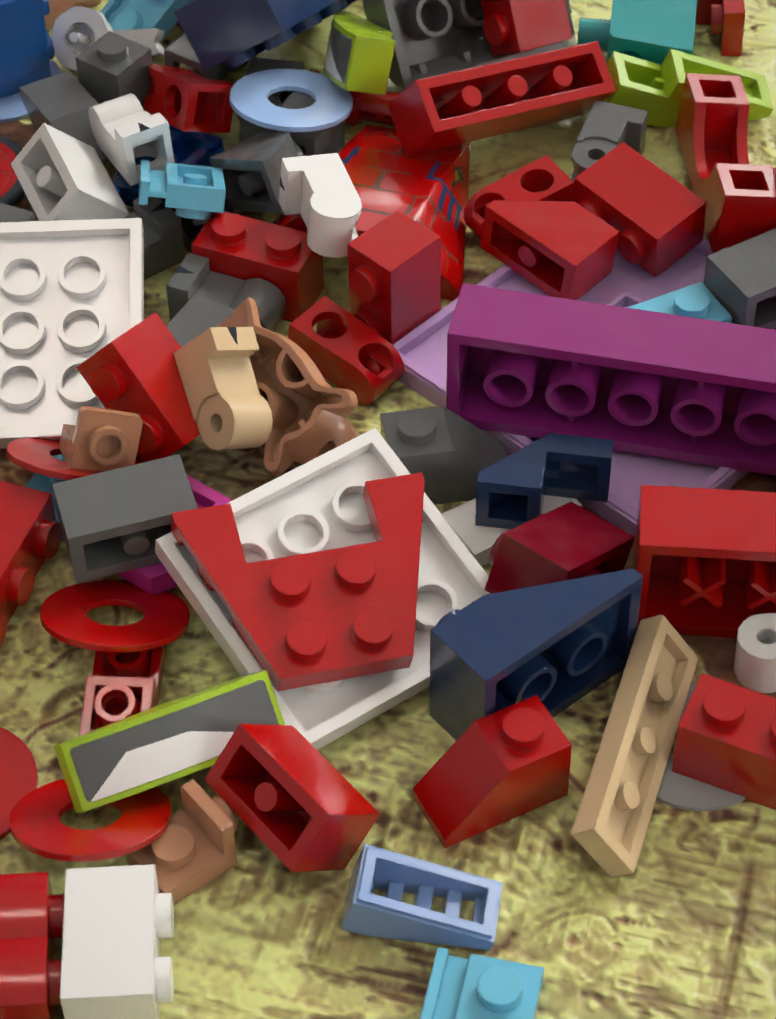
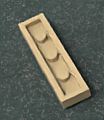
M663 614L640 620L571 835L610 877L633 874L699 658Z

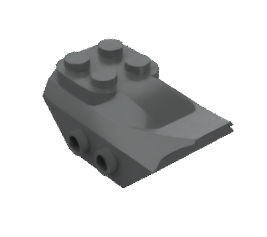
M363 0L366 20L393 32L391 39L395 40L396 43L389 78L404 90L415 80L567 48L577 44L569 0H565L572 39L520 53L492 56L490 43L484 34V14L481 0Z

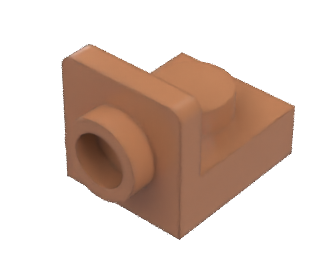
M82 406L78 411L76 425L63 424L59 443L60 451L69 467L75 469L109 471L135 465L143 421L136 413Z
M193 779L180 787L183 809L171 816L170 824L165 832L146 847L126 854L129 866L155 864L159 893H172L173 906L238 864L234 833L239 830V826L233 811L219 795L209 797Z

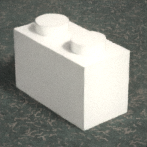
M45 123L40 126L11 163L39 221L122 219L129 215L95 149Z
M155 864L66 869L60 1001L64 1019H159L160 1003H173L172 958L160 957L161 938H173L174 936L172 893H159Z

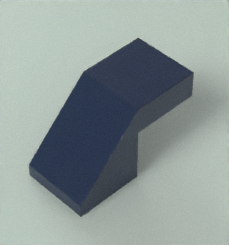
M549 433L478 472L476 482L475 525L513 529L542 514L545 495L608 502L614 440Z

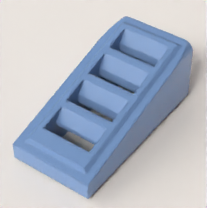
M364 844L351 875L341 930L371 937L491 950L495 942L503 882ZM373 889L386 890L385 897L373 894ZM403 892L415 894L413 905L402 902ZM433 896L445 898L442 913L431 910ZM462 900L474 901L472 921L459 918Z

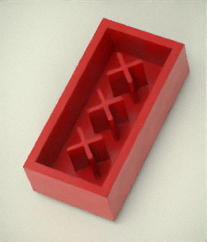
M641 485L632 567L643 576L638 626L642 619L663 614L679 635L737 638L738 628L747 618L763 613H776V492Z

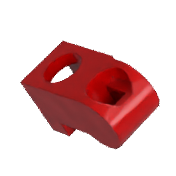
M164 65L149 66L150 89L145 98L143 110L152 115L160 113L168 121L169 125L181 131L230 133L233 109L230 105V90L234 85L233 83L211 80L197 75L189 69Z
M545 155L476 192L464 208V222L481 240L485 208L493 200L574 202V182Z
M323 296L289 324L288 339L295 342L307 353L324 378L335 384L338 388L353 391L357 396L358 405L367 406L373 403L402 378L405 372L401 355L391 343L378 335L376 330L326 296ZM317 323V328L315 332L313 330V326Z

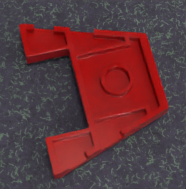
M422 472L365 481L363 498L376 542L264 561L246 562L231 503L173 512L171 514L172 535L180 547L186 546L198 564V573L209 590L217 592L233 616L232 624L263 670H267L268 676L277 691L410 667L414 653L425 483Z

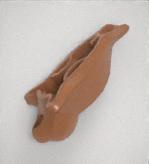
M248 297L233 311L231 317L225 318L216 326L253 327L259 350L249 356L259 393L268 402L273 419L272 431L265 442L264 466L269 474L280 476L294 461L303 465L360 436L355 427L345 417L357 407L358 400L356 394L349 389L332 388L326 383L307 353L295 342L281 334L261 327L255 300Z

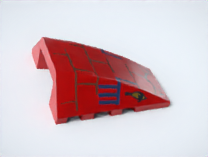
M367 124L338 153L362 204L361 214L356 223L357 234L360 236L387 216L399 210L441 236V299L454 301L459 297L463 284L466 234L463 212L468 199L470 143L406 157L395 129ZM280 214L272 222L276 225L308 232L301 214Z

